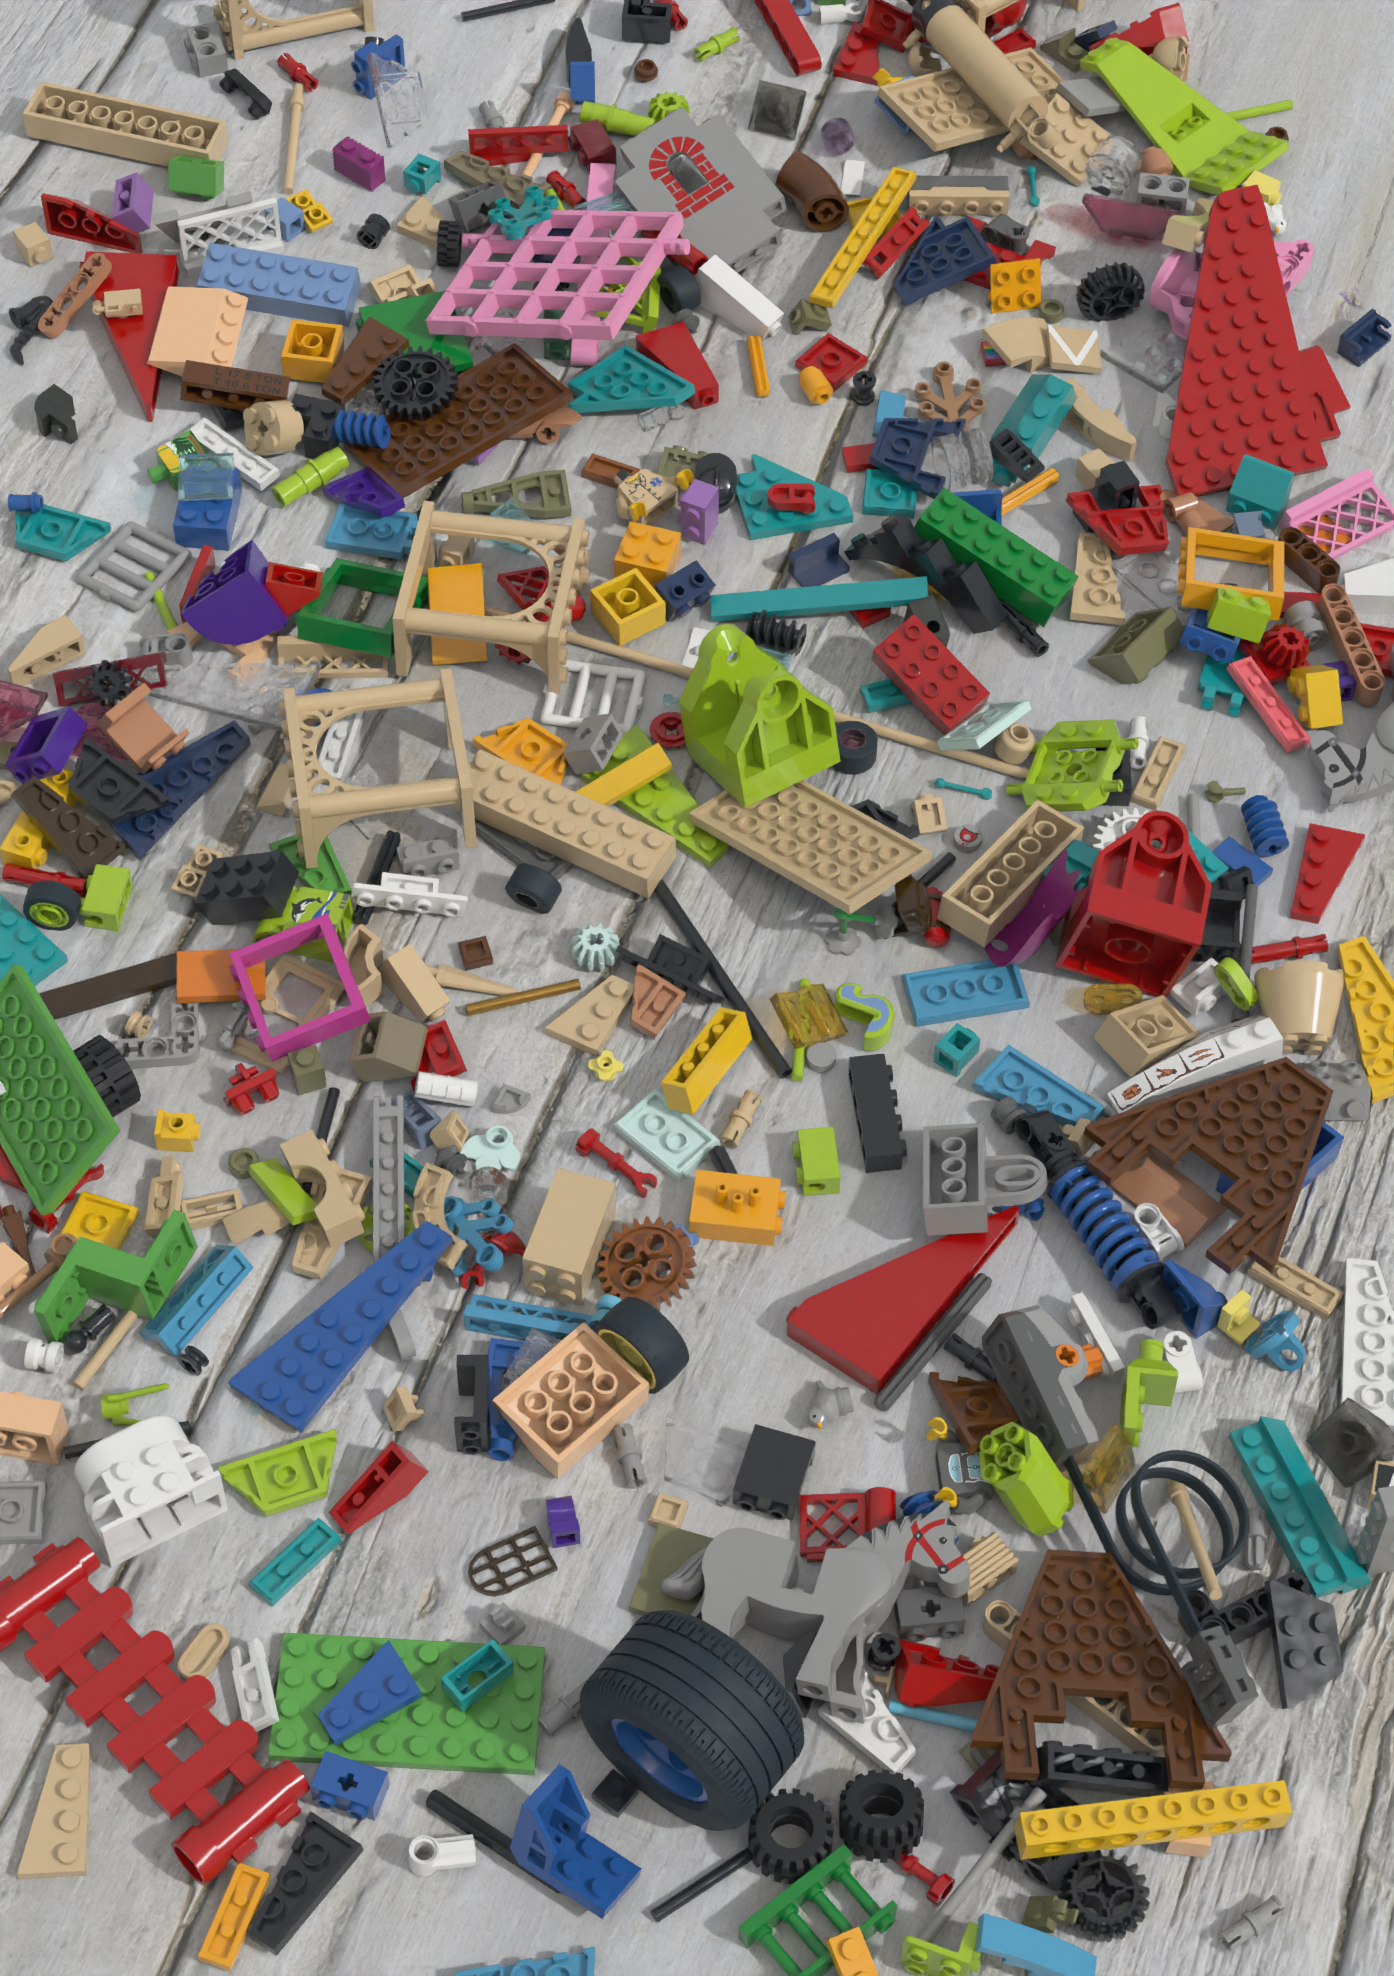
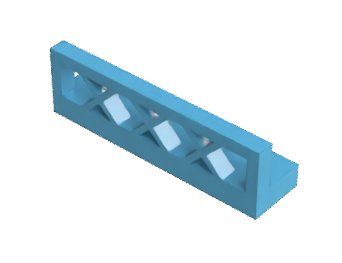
M215 1245L160 1308L154 1320H150L139 1334L145 1340L158 1341L170 1356L177 1357L254 1267L236 1246Z
M476 1294L472 1295L470 1305L466 1304L463 1314L464 1328L467 1331L554 1347L579 1326L578 1324H573V1322L581 1324L584 1322L589 1326L592 1315ZM478 1305L491 1307L492 1309H490V1308H485V1307H479Z

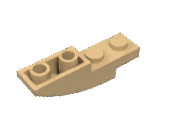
M1074 377L1065 380V382L1073 385L1076 395V401L1067 413L1066 419L1084 438L1101 450L1127 462L1133 461L1135 448L1137 447L1136 439L1125 429L1121 419L1115 416L1110 408L1100 411L1099 406L1092 402L1085 388L1080 386Z

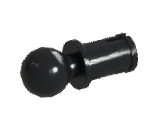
M102 1304L84 1322H78L81 1329L69 1331L63 1337L64 1349L70 1354L83 1352L87 1347V1339L97 1340V1335L116 1319L113 1311L105 1304Z

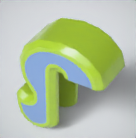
M844 983L836 989L834 1007L837 1015L868 1026L864 1035L863 1050L874 1051L887 1044L892 1035L895 1016L891 1002L885 997L876 994L862 996V987L855 983Z

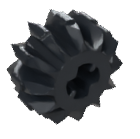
M107 659L102 660L101 667L97 664L92 666L95 674L89 673L86 675V678L93 682L86 685V690L94 689L95 693L91 695V699L95 700L100 696L101 706H105L109 700L110 705L114 707L118 704V700L122 701L127 697L125 693L133 691L131 686L126 685V683L133 681V676H124L128 671L127 666L118 670V660H114L111 666ZM111 677V683L115 684V686L108 689V683L104 682V680Z

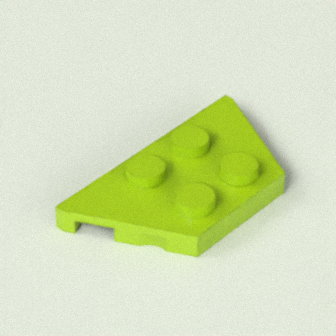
M333 1429L219 1466L218 1470L223 1480L265 1517H269L327 1497L337 1444V1433Z

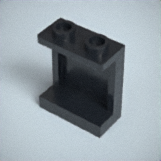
M1211 889L1201 946L1191 959L1192 962H1206L1213 958L1219 963L1225 957H1229L1238 963L1241 952L1240 910L1243 892Z
M457 1355L456 1367L459 1396H474V1414L471 1417L457 1416L454 1418L456 1449L458 1452H464L469 1455L488 1452L490 1421L489 1355Z
M755 1424L733 1488L732 1503L745 1511L756 1510L767 1513L770 1517L777 1520H794L796 1505L809 1466H812L815 1457L816 1441Z

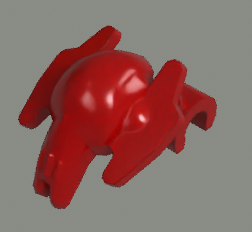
M510 1231L504 1235L496 1233L493 1237L484 1234L483 1237L488 1239L489 1243L494 1244L503 1253V1257L519 1254L523 1258L526 1246L514 1232ZM475 1263L472 1268L467 1269L464 1274L459 1276V1285L463 1289H467L468 1278L475 1276L476 1285L482 1287L484 1284L482 1274L485 1270L478 1263Z

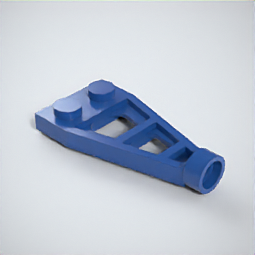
M491 1338L488 1350L490 1368L489 1415L491 1427L488 1455L492 1459L498 1461L512 1460L515 1443L518 1439V1435L508 1422L499 1419V1411L492 1403V1400L503 1391L501 1387L502 1374L522 1375L553 1349L552 1346Z

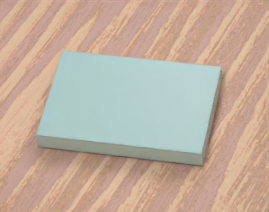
M1026 700L988 702L938 740L937 744L940 751L980 749L1031 710L1030 704Z
M656 1088L614 1124V1131L678 1183L709 1156V1151L714 1146H720V1140L687 1113L668 1109L665 1096Z

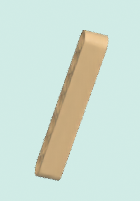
M997 1600L991 1602L985 1610L984 1634L1006 1651L1022 1613L1005 1601ZM1001 1618L1005 1623L996 1624L991 1619ZM1064 1695V1698L1133 1752L1147 1751L1151 1752L1152 1756L1165 1757L1161 1729L1129 1728L1128 1725L1123 1724L1121 1719L1128 1718L1125 1699L1104 1698L1109 1704L1100 1705L1094 1699L1101 1697ZM1151 1738L1157 1739L1162 1745L1152 1746L1147 1740Z

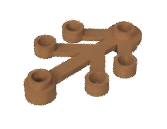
M942 361L934 367L933 380L941 385L943 398L930 392L929 384L925 382L917 383L914 395L917 399L925 400L919 404L918 415L932 422L934 418H943L944 422H956V419H966V426L960 440L962 441L969 432L968 424L977 415L985 411V400L981 397L972 398L980 394L982 383L976 378L968 379L965 390L955 398L952 387L954 368L950 363ZM971 399L969 410L959 417L958 411ZM934 406L946 412L947 417L935 412Z

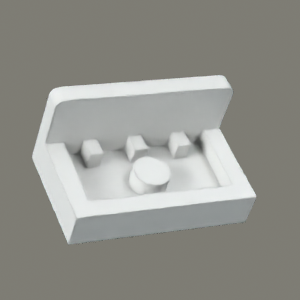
M1213 958L1202 964L1170 991V996L1194 1017L1203 1010L1209 1011L1215 1005L1217 999L1223 995H1228L1214 974L1213 969L1218 962Z

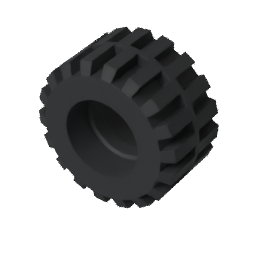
M882 1769V1772L876 1773L875 1770H869L868 1775L860 1773L855 1776V1781L849 1780L845 1784V1790L841 1791L839 1801L840 1838L844 1839L845 1846L848 1849L853 1848L854 1855L857 1857L864 1855L866 1860L871 1862L874 1859H880V1863H887V1859L900 1860L901 1854L908 1856L913 1852V1847H918L920 1838L923 1835L924 1799L919 1787L914 1788V1782L910 1778L904 1780L903 1774L898 1772L890 1774V1770ZM881 1813L891 1815V1817L876 1818L871 1815Z
M786 1788L780 1789L776 1797L771 1792L765 1798V1803L762 1802L750 1818L748 1847L749 1851L753 1854L752 1862L756 1868L762 1866L761 1873L766 1877L773 1874L774 1881L781 1883L782 1878L788 1879V1884H793L796 1882V1878H801L828 1857L832 1851L834 1827L831 1824L832 1817L829 1811L824 1812L825 1804L820 1799L817 1802L813 1801V1794L807 1792L803 1796L800 1795V1789L793 1788V1793H787ZM792 1824L803 1828L810 1836V1839L800 1847L786 1848L775 1842L771 1833L782 1825Z

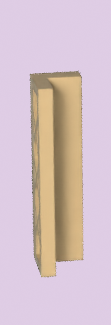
M277 636L279 656L278 679H302L304 676H308L310 679L388 678L389 657L298 638V636ZM344 661H352L355 664L350 669H343L339 666ZM371 661H383L382 668H370L367 664ZM285 662H297L300 664L296 669L284 670ZM316 662L328 664L323 669H315L312 666Z

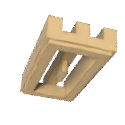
M239 1189L181 1200L180 1206L181 1212H184L191 1230L224 1224L222 1219L243 1209ZM235 1200L234 1203L217 1206V1204ZM205 1207V1209L187 1212L190 1209Z

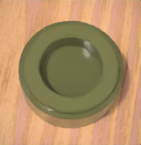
M1055 299L1044 300L1039 305L1038 316L1044 319L1046 323H1058L1063 319L1064 305Z
M249 1148L235 1150L229 1157V1168L232 1175L239 1179L251 1178L249 1175V1165L259 1162L257 1153Z

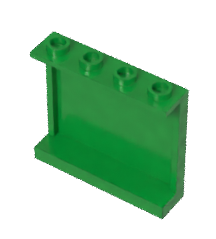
M445 291L359 307L360 318L356 319L358 332L370 316L408 338L409 347L411 346L414 352L418 350L419 346H422L423 352H427L431 347L433 355L441 351L442 357H449L450 364H454L455 372L461 371L462 373L474 366L464 335L429 334L426 319ZM455 309L450 316H457ZM419 366L416 367V372H415L416 379L419 378V377H418V369H419Z

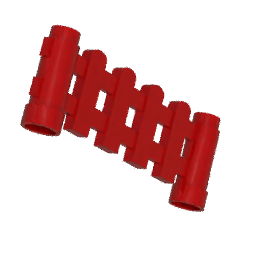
M76 1537L67 1545H60L59 1547H56L53 1543L49 1544L33 1556L34 1566L15 1580L8 1575L0 1581V1652L15 1642L18 1634L25 1631L36 1643V1645L24 1653L26 1662L46 1683L60 1672L70 1680L77 1689L65 1698L67 1707L87 1728L103 1716L118 1733L116 1737L107 1743L108 1752L128 1773H131L145 1762L157 1775L160 1781L149 1789V1795L170 1820L187 1808L200 1822L198 1826L192 1825L171 1842L172 1850L177 1859L199 1884L207 1885L226 1869V1864L231 1859L239 1865L258 1849V1845L254 1840L275 1823L282 1829L301 1813L298 1800L310 1791V1786L301 1771L288 1759H284L273 1769L267 1768L264 1770L251 1756L259 1747L255 1729L243 1720H236L225 1728L209 1711L216 1703V1693L212 1683L201 1675H193L183 1683L167 1666L173 1661L175 1654L170 1638L157 1630L150 1631L141 1638L126 1622L133 1615V1605L128 1593L119 1587L112 1586L100 1594L91 1585L88 1577L98 1570L101 1565L93 1550L83 1539ZM65 1598H68L79 1611L57 1627L47 1617L46 1613ZM105 1638L120 1656L98 1672L83 1654ZM146 1682L162 1700L140 1717L124 1699ZM188 1727L204 1746L182 1763L166 1744ZM230 1773L241 1784L243 1789L225 1804L221 1805L208 1790Z

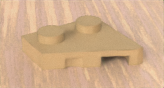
M421 196L396 224L398 233L437 249L439 222L445 219L426 197Z

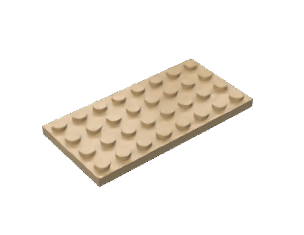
M1031 47L1005 54L1041 93L1048 104L1057 93L1063 97L1056 90L1058 82L1066 80ZM953 68L879 86L877 95L934 152L1010 132Z
M804 780L747 808L725 790L689 813V820L695 826L849 915L932 860L929 849Z

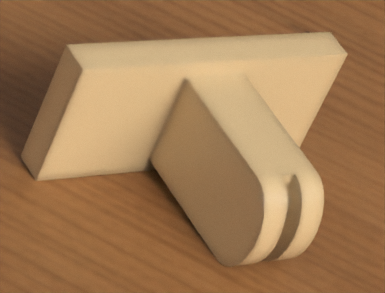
M892 1666L889 1677L874 1675L872 1679L873 1685L886 1687V1699L890 1697L895 1677V1667Z

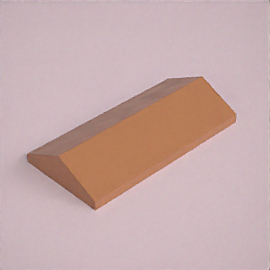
M1149 1150L1109 1186L1135 1208L1143 1203H1151L1158 1207L1170 1225L1180 1234L1185 1248L1226 1211L1224 1206L1174 1167H1170Z

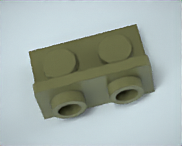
M674 445L672 448L665 447L657 474L672 477L684 469H690L693 476H695L697 463L703 456L709 453L698 451V454L688 452V449Z

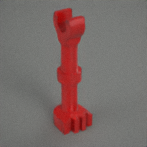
M593 1128L588 1129L577 1140L578 1143L575 1145L576 1152L583 1157H586L591 1151L595 1152L608 1163L607 1167L613 1171H619L631 1181L639 1197L645 1198L647 1196V1189L642 1184L647 1183L653 1188L657 1187L658 1180L653 1174L643 1173L634 1169L624 1161L623 1155L619 1152L614 1153L599 1141L600 1133Z
M100 1164L95 1169H88L53 1213L44 1216L40 1215L35 1206L28 1213L31 1221L38 1228L49 1234L58 1224L54 1213L64 1203H70L75 1198L74 1194L85 1183L100 1179L104 1175V1165Z
M901 1854V1859L894 1862L901 1866L903 1873L908 1876L912 1874L928 1885L930 1888L926 1893V1899L939 1907L951 1892L955 1879L947 1873L937 1876L920 1864V1859L913 1854L908 1856Z

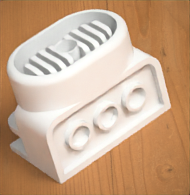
M170 1416L146 1418L98 1441L89 1447L75 1464L74 1475L85 1495L84 1505L91 1530L111 1568L228 1510L221 1474L218 1470L214 1472L207 1454L199 1446L190 1444L178 1421Z

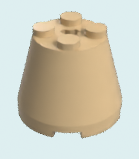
M1297 960L1283 962L1282 967L1270 971L1269 968L1263 967L1255 973L1254 984L1259 994L1262 1014L1265 1017L1271 1018L1283 1037L1282 1055L1291 1054L1293 1050H1304L1306 1055L1321 1054L1322 1048L1331 1043L1344 987L1343 971L1341 969H1336L1335 971L1328 969V963Z

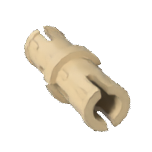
M746 1090L737 1109L732 1110L730 1113V1122L720 1137L722 1144L728 1140L725 1144L726 1147L737 1148L743 1133L748 1127H751L753 1123L752 1117L762 1101L760 1094L754 1099L757 1092Z

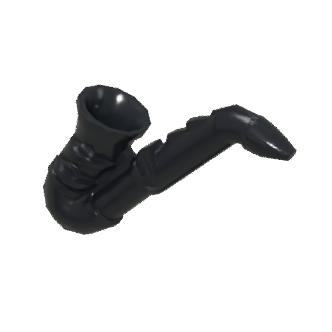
M37 296L21 307L9 308V316L17 328H21L25 323H28L23 327L22 332H19L18 337H15L14 344L10 348L12 357L20 365L24 364L21 350L39 330V319L53 303V300L48 296Z

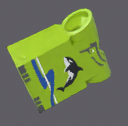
M294 886L282 917L261 919L253 936L252 943L328 913L343 948L354 920L350 894L302 886L298 889ZM325 937L287 951V953L335 963Z

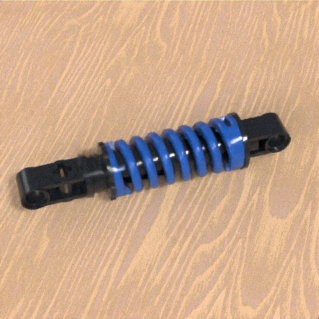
M1048 1110L1019 1116L1015 1122L1016 1133L1032 1156L1041 1161L1045 1166L1047 1180L1050 1181L1047 1186L1048 1197L1054 1201L1059 1210H1061L1062 1215L1069 1219L1070 1227L1077 1232L1078 1239L1083 1244H1086V1250L1094 1257L1095 1264L1100 1269H1103L1105 1279L1112 1282L1110 1285L1118 1301L1121 1303L1132 1302L1142 1317L1144 1324L1151 1330L1179 1322L1183 1316V1309L1178 1298L1173 1295L1162 1278L1165 1264L1161 1263L1154 1251L1146 1250L1148 1247L1147 1240L1143 1237H1138L1139 1229L1137 1226L1129 1225L1130 1216L1126 1212H1121L1122 1204L1120 1201L1112 1200L1114 1196L1112 1189L1104 1187L1105 1182L1086 1168L1088 1160H1081L1080 1153L1072 1147L1067 1136L1061 1131L1053 1115Z

